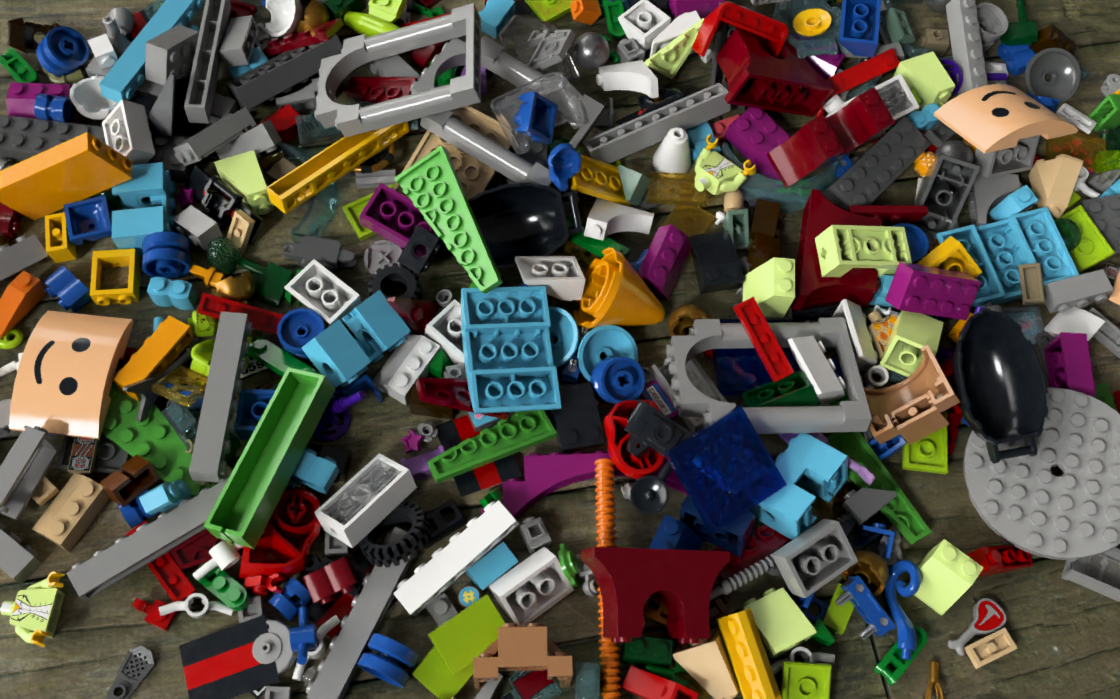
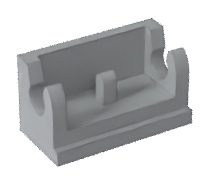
M1115 153L1110 160L1107 159L1086 185L1102 195L1120 175V162L1116 159L1119 153Z

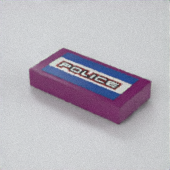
M656 379L644 385V389L640 394L643 400L654 401L661 413L671 420L679 415L678 410L674 408V404Z

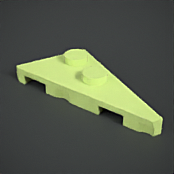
M704 18L647 59L644 64L673 79L692 51L693 43Z

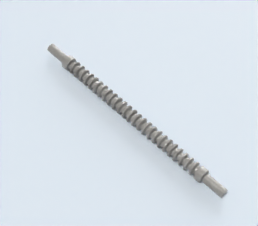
M846 512L845 515L842 514L834 521L841 523L853 518ZM770 554V557L766 556L764 560H759V563L755 562L754 566L750 565L749 569L744 568V571H739L738 575L734 574L733 578L728 577V581L724 579L719 582L718 586L712 589L710 601L722 594L728 595L732 592V589L736 590L737 586L742 587L743 583L747 584L748 580L752 581L753 577L758 578L759 575H763L768 569L777 566L772 555Z

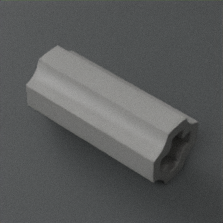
M395 168L382 169L366 174L355 173L357 189L375 188L380 183L386 186L396 183L394 179L396 177Z

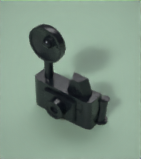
M638 399V404L626 420L628 424L624 430L630 434L626 451L640 459L651 450H654L668 460L657 477L644 476L633 484L630 491V499L633 506L639 512L654 515L661 512L668 503L669 491L664 481L674 466L677 465L682 469L686 461L691 463L702 445L705 446L706 444L681 425L646 402Z

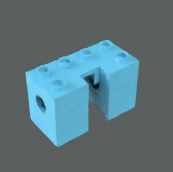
M163 162L133 165V178L112 187V194L118 195L121 205H123V210L112 211V239L118 249L135 248L139 256L143 257V240L146 236L155 232H173V228H175L172 220L175 217L173 210H176L173 193H176L175 182L171 181L170 171L165 169Z
M378 290L342 318L356 339L353 338L343 323L337 320L301 349L319 372L327 377L334 388L339 385L341 388H344L368 369L367 365L370 362L376 363L383 358L384 355L382 353L388 350L390 352L406 341L405 335L411 332V330L389 305L382 292Z
M799 433L797 437L791 439L786 451L778 455L774 466L767 469L768 472L763 475L762 481L759 484H755L751 489V507L755 518L790 540L795 539L811 528L817 520V517L812 514L811 504L816 500V496L830 503L848 480V456L807 433Z

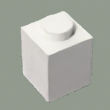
M107 34L87 40L101 70L113 66L118 61Z

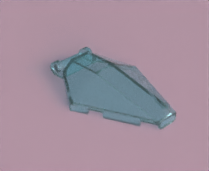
M827 0L776 2L773 19L787 25L789 32L786 40L796 48L799 59L812 55H837L838 46L835 38L840 29L841 9L837 6L832 8L827 4ZM817 8L825 10L830 14L831 26L820 35L803 36L798 34L793 28L794 18L804 10Z

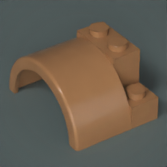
M929 345L920 348L922 351V361L919 367L902 382L880 389L863 387L872 417L869 428L873 437L880 445L900 434L911 445L949 425L943 411L961 402L951 383L945 377Z
M516 623L503 624V627H498V639L489 645L483 653L479 654V657H473V679L476 690L482 689L485 682H488V678H493L494 681L498 680V670H547V679L558 677L560 688H569L573 677L572 656H567L566 652H562L557 645L547 639V626H542L541 623H529L527 627H518Z

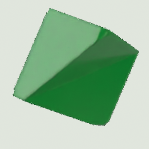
M439 350L429 363V373L435 378H444L443 372L446 371L445 367L453 365L443 350Z
M816 618L812 625L817 633L810 640L827 648L835 641L834 632L827 629L820 618Z

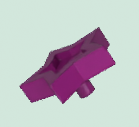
M181 185L180 193L175 198L180 201L181 208L186 209L189 204L195 203L193 197L195 189H187Z
M411 428L408 435L401 439L405 444V453L408 454L413 450L421 452L420 443L425 436L417 435L415 430Z

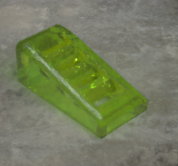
M1099 151L1092 161L1094 173L1119 169L1120 151Z

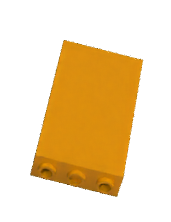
M86 132L0 171V202L35 221L63 209L65 204L84 200L132 179V161Z

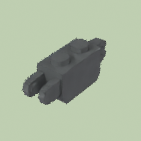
M304 236L300 239L299 243H285L283 249V256L285 258L297 261L298 265L303 268L313 259L330 272H339L340 268H349L350 270L357 265L353 251L342 249L338 240Z

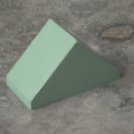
M617 166L626 201L634 206L640 205L651 179L625 166Z
M748 209L728 210L723 222L724 231H729L735 249L747 248L749 244Z

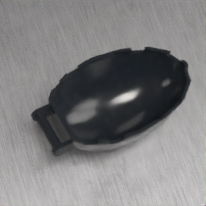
M531 182L514 183L478 193L469 199L468 202L496 268L516 267L515 256H549L566 242L570 236L569 234L584 231L576 200L577 190L560 193L554 188ZM562 197H568L574 228L568 229Z
M985 308L969 317L959 333L953 355L954 387L961 401L959 406L964 419L979 438L986 442L989 458L992 463L995 464L1003 459L1025 455L1036 456L1038 450L1035 437L1040 436L1043 432L1044 419L1048 414V407H1046V393H1048L1046 376L1035 347L1030 340L1027 341L1021 332L1022 327L1006 313L991 311ZM1024 440L1025 443L1023 447L999 451L997 446L998 444Z

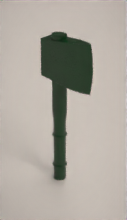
M1016 0L1019 22L1008 23V29L1000 37L1002 44L1009 46L1035 43L1038 40L1036 21H1028L1024 0Z
M215 243L207 249L211 253L226 258L230 262H234L246 270L259 275L260 277L255 283V293L253 296L264 303L279 307L285 298L286 289L284 287L295 276L291 271L272 262L266 268L256 262L238 256L234 252L232 253L221 248Z

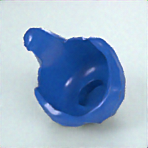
M570 143L557 145L548 157L549 178L561 192H565L568 189V180L580 171L582 162L581 154Z

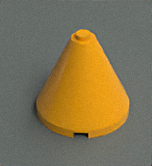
M614 248L604 249L602 253L605 256L601 260L595 258L584 275L586 280L582 299L575 300V302L579 303V310L573 311V317L577 325L590 329L603 325L624 327L656 325L658 322H661L665 317L664 306L620 251Z

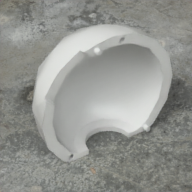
M266 0V9L271 13V21L265 23L266 33L273 37H285L297 31L300 20L302 21L303 7L300 0Z
M96 75L82 79L76 84L74 83L70 88L69 97L75 109L81 115L93 120L106 119L118 105L117 102L102 96L99 83L104 76Z

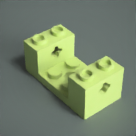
M831 225L815 238L822 277H841L853 268H874L877 272V278H880L882 275L894 276L899 261L912 263L905 227Z

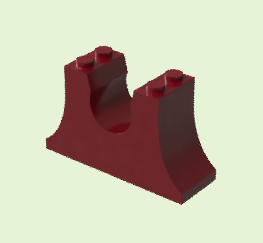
M735 28L715 57L728 83V94L725 96L727 104L813 117L835 91L833 84L825 80L809 65L792 39L786 38L778 57L775 58L760 46L757 38L751 32Z
M873 87L858 95L833 115L826 118L823 114L809 121L792 137L766 155L787 189L883 137L886 134L885 130L892 126L895 121L876 88Z
M811 190L802 215L795 270V298L791 304L792 311L818 304H837L843 299L860 305L864 309L868 302H872L874 292H878L880 281L877 280V272L869 268H853L841 277H822L815 238L831 225L882 226V219L845 211L826 199L820 190Z
M591 547L581 550V560L593 572L601 591L603 602V637L611 638V642L616 643L633 642V638L641 637L645 622L643 616L644 604L651 594H655L664 601L667 607L668 618L666 623L670 639H678V643L693 644L701 643V639L710 638L709 604L711 592L719 572L730 562V551Z

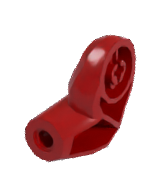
M627 400L617 403L604 418L603 425L608 439V453L611 461L626 476L637 480L644 476L654 475L661 467L664 457L651 450L645 456L638 459L626 451L630 434L624 430L628 424L626 420L638 404L637 400ZM641 400L661 412L654 401Z
M298 488L283 492L255 549L243 547L239 578L245 579L260 575L269 577L273 574H279L287 579L304 569L309 551L317 541L321 529V524L314 513L321 506L313 493Z

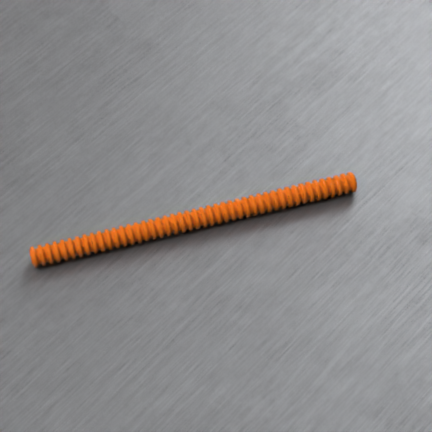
M602 458L594 462L595 466H597L595 468L597 473L595 475V479H597L595 482V486H597L595 489L597 493L595 496L597 500L595 506L598 507L595 510L596 514H598L596 516L598 521L596 523L598 528L596 530L598 535L596 547H617L614 543L617 541V538L614 536L616 534L614 529L616 527L614 522L616 520L614 515L616 509L613 508L616 505L613 501L615 499L613 494L615 492V488H613L615 485V481H613L615 475L612 474L615 468L612 467L614 463L611 459ZM598 587L597 591L600 592L597 595V598L600 599V602H598L600 607L598 610V614H600V617H598V621H600L598 628L601 629L598 632V635L601 636V639L598 640V643L601 644V647H599V651H601L599 655L601 662H599V665L601 666L600 674H602V677H600V681H602L600 696L602 699H619V696H621L619 692L621 685L618 684V681H621V677H618L620 669H618V666H620L618 658H620V654H618L620 647L617 646L616 642H611V638L603 637V602L601 591Z

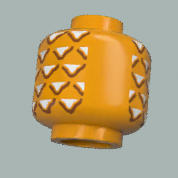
M924 151L913 162L915 164V172L922 178L925 176L927 169L933 165L936 159L935 153L932 151L926 153Z

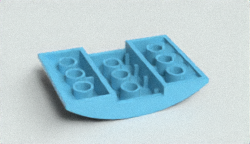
M1048 207L1014 214L1006 220L975 227L973 224L936 234L939 244L950 236L959 241L982 271L976 277L977 280L981 281V285L972 307L982 306L990 302L992 305L1022 299L1018 265L1040 263L1043 288L1047 283L1079 275Z
M546 286L496 287L486 294L481 292L479 288H462L461 323L463 352L468 389L474 414L561 409L557 369L553 364L549 334L551 323Z

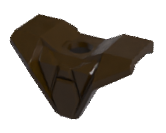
M23 18L9 20L7 45L26 54H37L36 50L39 43L35 41L34 35L43 34L46 36L54 27L61 25L57 23L42 25L24 22Z

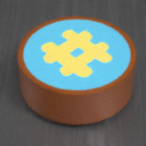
M467 585L459 590L457 598L459 605L465 609L480 599L481 596L476 587Z

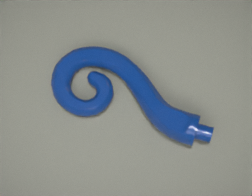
M899 560L890 567L889 580L884 588L885 602L898 630L897 649L902 650L901 659L911 660V651H916L917 635L913 623L898 602L896 590L903 597H911L919 590L921 585L920 569L910 560ZM904 572H908L910 575V583L907 587L904 580H898L899 576Z

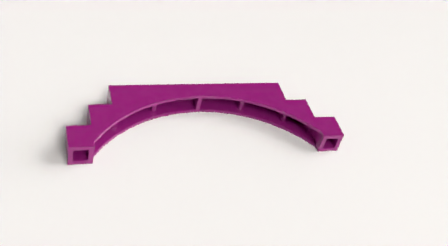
M577 451L564 455L561 452H553L550 455L530 453L528 456H524V481L509 479L507 482H503V505L517 519L529 507L552 492L573 483L595 479L597 474L595 468L597 466H595L594 462L602 458L611 459L609 453L606 451H595L593 454ZM664 457L661 467L652 476L657 477L668 459ZM686 461L682 469L675 465L664 481L666 486L685 495L689 494L692 487L707 490L715 497L727 499L726 489L705 474L702 475V472L699 471L693 462L689 463ZM615 465L612 466L615 468V471L612 473L615 477H628ZM738 496L729 498L728 501L731 504L750 510L749 499H742V497ZM484 508L481 509V515H482V514L485 512V511H484Z

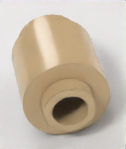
M739 189L734 192H726L724 195L725 215L728 210L744 208V196Z

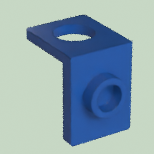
M367 374L360 379H355L342 389L344 397H349L369 387L380 403L383 402L381 393Z
M874 522L872 527L862 525L861 529L888 535L884 557L890 559L895 532L886 530V525Z
M814 593L807 598L798 596L796 603L806 618L811 621L820 618L822 621L829 604L814 597ZM810 603H816L820 607L819 615L813 616L809 613L808 606Z

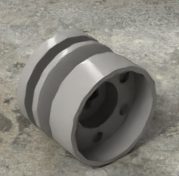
M984 2L976 7L983 52L987 51L1008 29V19L1004 11L992 3Z

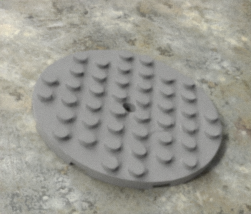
M1047 388L1046 407H1048V414L1044 419L1043 432L1040 436L1035 437L1038 450L1037 455L1003 459L995 464L990 461L986 442L979 438L972 430L964 452V479L966 480L969 491L968 495L980 517L997 535H1001L1023 551L1055 560L1094 557L1120 544V414L1104 402L1081 392L1062 388ZM1024 440L998 444L997 446L998 450L1002 451L1023 447L1025 443ZM1058 466L1062 470L1063 475H1053L1051 467Z

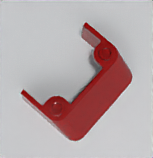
M726 1L703 20L692 49L704 57L713 35L720 31L723 23L755 34L754 36L757 38L760 46L768 54L777 58L789 30L787 25L781 21Z

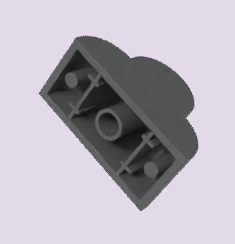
M939 153L933 165L927 169L915 200V206H927L928 214L912 225L919 227L925 234L936 237L937 233L952 230L980 166Z

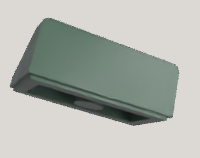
M890 8L882 16L892 43L900 42V44H906L916 41L904 11Z

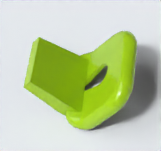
M215 339L200 342L191 350L193 360L186 383L204 393ZM244 356L243 360H245L246 370L249 367V361Z

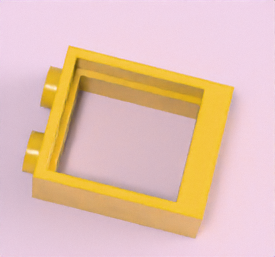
M135 248L93 251L90 297L96 305L108 306L117 303L128 305L132 302H139L141 257ZM129 266L128 288L100 290L102 268Z

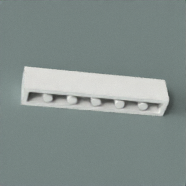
M498 500L496 503L493 501L484 508L485 512L479 518L474 517L467 523L466 526L468 528L462 533L457 532L449 539L450 543L444 549L441 547L432 554V559L427 564L422 563L414 570L415 574L409 580L406 578L397 585V590L393 594L410 615H418L425 608V605L437 598L520 524L503 503Z

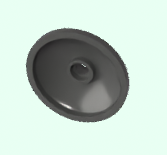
M1048 48L1035 54L1028 62L1024 75L1025 85L1029 94H1033V97L1043 96L1059 99L1058 104L1067 101L1074 95L1081 79V71L1076 58L1061 48ZM1045 75L1049 77L1048 81L1045 80Z

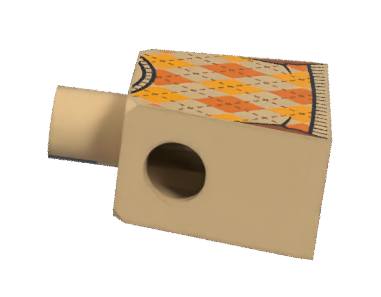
M875 310L867 316L872 323L869 325L868 331L872 335L873 349L878 354L877 362H880L897 316L892 314L883 318L879 311Z

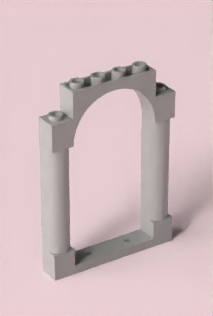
M474 3L454 8L451 14L374 36L366 37L365 34L344 39L341 54L321 59L319 82L317 83V104L314 111L316 120L320 121L324 129L336 126L346 138L480 103L481 17ZM466 35V75L450 79V84L361 107L360 104L341 105L334 102L338 86L357 67L374 60Z
M484 35L481 39V67L490 70L527 93L537 92L557 104L559 112L582 124L569 142L578 150L582 145V141L586 139L600 119L604 105L585 94L583 97L577 95L504 52L502 45ZM458 38L451 39L450 42L447 41L442 48V52L434 56L430 67H426L423 70L421 78L413 82L410 88L411 94L435 88L436 80L445 71L453 67L466 65V43ZM450 110L421 118L420 126L514 182H531L549 187L554 185L549 178V169L537 162L534 165L470 128L452 117L453 112Z
M844 317L819 318L818 322L768 323L781 348H790L789 339L805 336H814L817 342L821 340L824 347H836L850 400L841 401L839 406L736 407L735 403L718 401L701 393L689 380L685 366L694 356L707 350L754 348L741 323H720V319H694L693 328L689 329V335L671 336V342L667 344L666 354L671 359L669 361V374H673L671 388L672 391L676 392V395H674V408L678 409L679 417H703V424L707 426L709 435L867 432L872 420Z

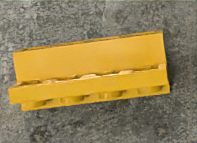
M751 608L716 619L743 699H782Z

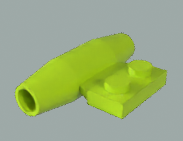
M370 0L368 4L369 14L348 11L344 16V24L360 35L365 34L366 37L399 29L400 27L393 23L401 17L408 0Z

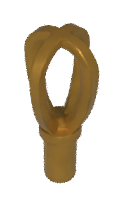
M929 662V684L926 689L925 699H932L933 686L936 689L937 699H945L939 679V662Z

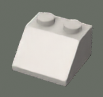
M640 0L620 15L618 21L629 40L634 38L643 51H647L652 46V40L670 24L671 17L648 0Z

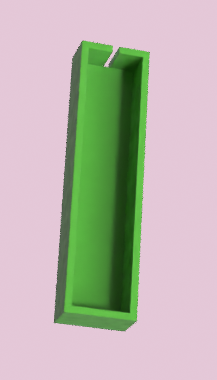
M290 367L287 368L203 526L216 538L255 549L335 391L334 386L325 375Z

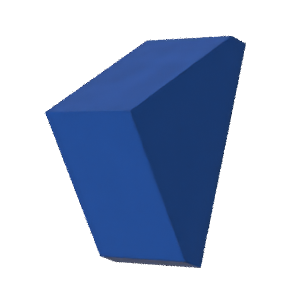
M900 434L881 445L875 438L868 444L882 462L899 453L907 444V441Z

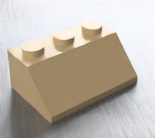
M73 474L32 530L70 552L110 498L103 487L84 475Z

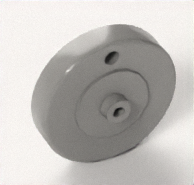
M266 620L268 633L261 634L256 638L253 643L252 653L256 661L261 664H269L275 661L279 677L292 667L297 658L298 651L292 652L290 627L277 620Z

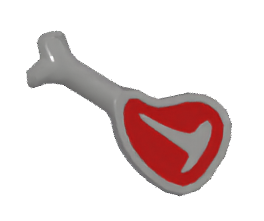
M989 598L978 600L974 604L973 620L969 624L968 629L957 639L948 640L947 647L954 649L958 655L963 656L965 654V644L975 635L991 634L1005 624L1007 620L1005 612L995 601Z

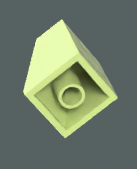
M933 51L901 61L893 76L901 74L909 89L913 88L922 100L919 106L920 110L931 103H937L939 107L947 103L955 88V84Z
M254 150L214 162L222 183L236 194L243 196L242 202L257 215H265L275 210L270 202L266 189L267 186Z
M774 257L744 275L742 302L754 297L764 317L784 318L795 298V259Z
M901 310L879 365L909 377L917 370L922 361V351L920 348L929 345L934 356L937 353L944 322L922 313Z
M943 539L926 553L919 563L921 585L914 596L942 616L972 586L983 570V567ZM909 578L908 581L906 582V587H907V586L909 585V583H910V578Z
M783 587L778 590L771 588L763 593V598L756 600L754 597L743 603L744 607L741 611L751 608L769 661L807 642L817 633L813 625Z

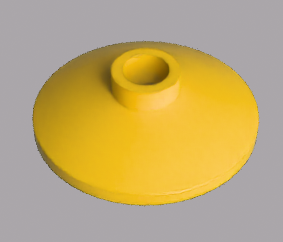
M817 8L804 10L793 20L794 30L803 36L820 35L831 26L830 14L825 10Z

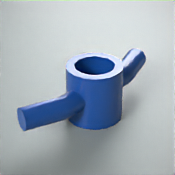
M305 606L299 608V627H292L289 631L292 652L298 651L297 663L300 665L307 662L308 650L317 649L318 647L315 624L309 625L308 607Z

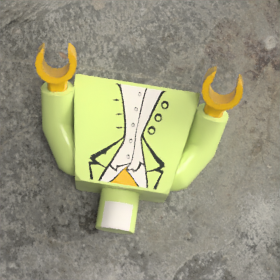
M709 134L706 138L707 146L702 149L696 160L694 169L696 173L695 188L700 192L706 189L713 195L723 192H734L745 182L747 175H754L756 173V165L754 164L749 168L752 163L751 160H747L743 164V171L716 151L710 152L711 149H715L718 146V137L715 142L710 143L712 134Z
M51 572L47 579L28 586L26 590L18 591L15 602L4 601L2 603L1 614L11 616L10 624L15 626V632L26 643L44 648V638L54 637L65 593L55 587L62 588L64 586L59 581L65 574Z

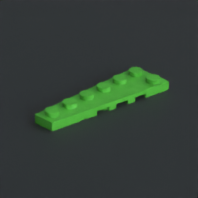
M544 410L515 412L514 415L506 420L501 419L493 427L480 431V434L472 439L468 438L459 445L429 460L427 466L437 484L556 438L557 432Z
M836 432L826 437L831 446L858 462L861 466L866 467L874 475L875 480L870 487L857 472L848 467V477L859 489L871 488L895 491L897 496L880 511L911 545L932 533L860 432Z

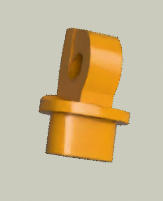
M193 264L189 271L194 276L203 279L205 286L208 288L211 286L215 287L216 283L225 278V274L219 272L217 267H210L207 270Z

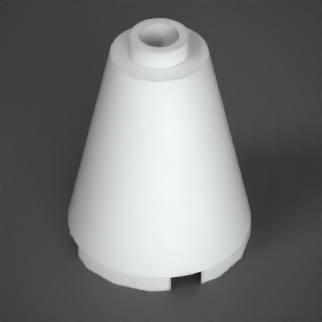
M672 128L653 155L654 169L661 176L666 175L670 176L671 179H676L684 176L689 171L691 166L690 148L687 133L682 128Z

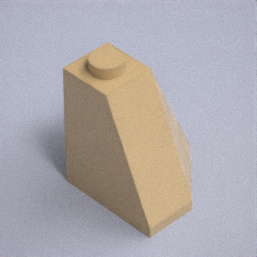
M1066 154L1057 155L1055 159L1036 160L1028 173V178L1033 193L1038 199V209L1048 207L1052 217L1057 219L1061 217L1069 204L1083 165V160Z
M719 626L709 629L710 638L701 639V643L680 644L677 646L672 654L674 659L714 699H733L738 695L740 688Z

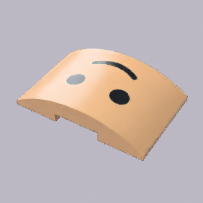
M1004 84L985 85L962 93L941 106L933 115L985 154L1016 147L1018 140L1041 135L1048 140L1078 132L1074 125L1023 91Z
M47 311L31 333L20 360L12 393L9 429L25 431L24 425L32 428L37 425L47 430V434L100 440L111 402L109 392L118 361L124 357L134 322L133 319Z

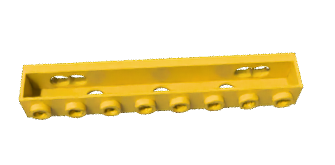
M408 121L341 138L266 187L270 202L287 214L408 133Z

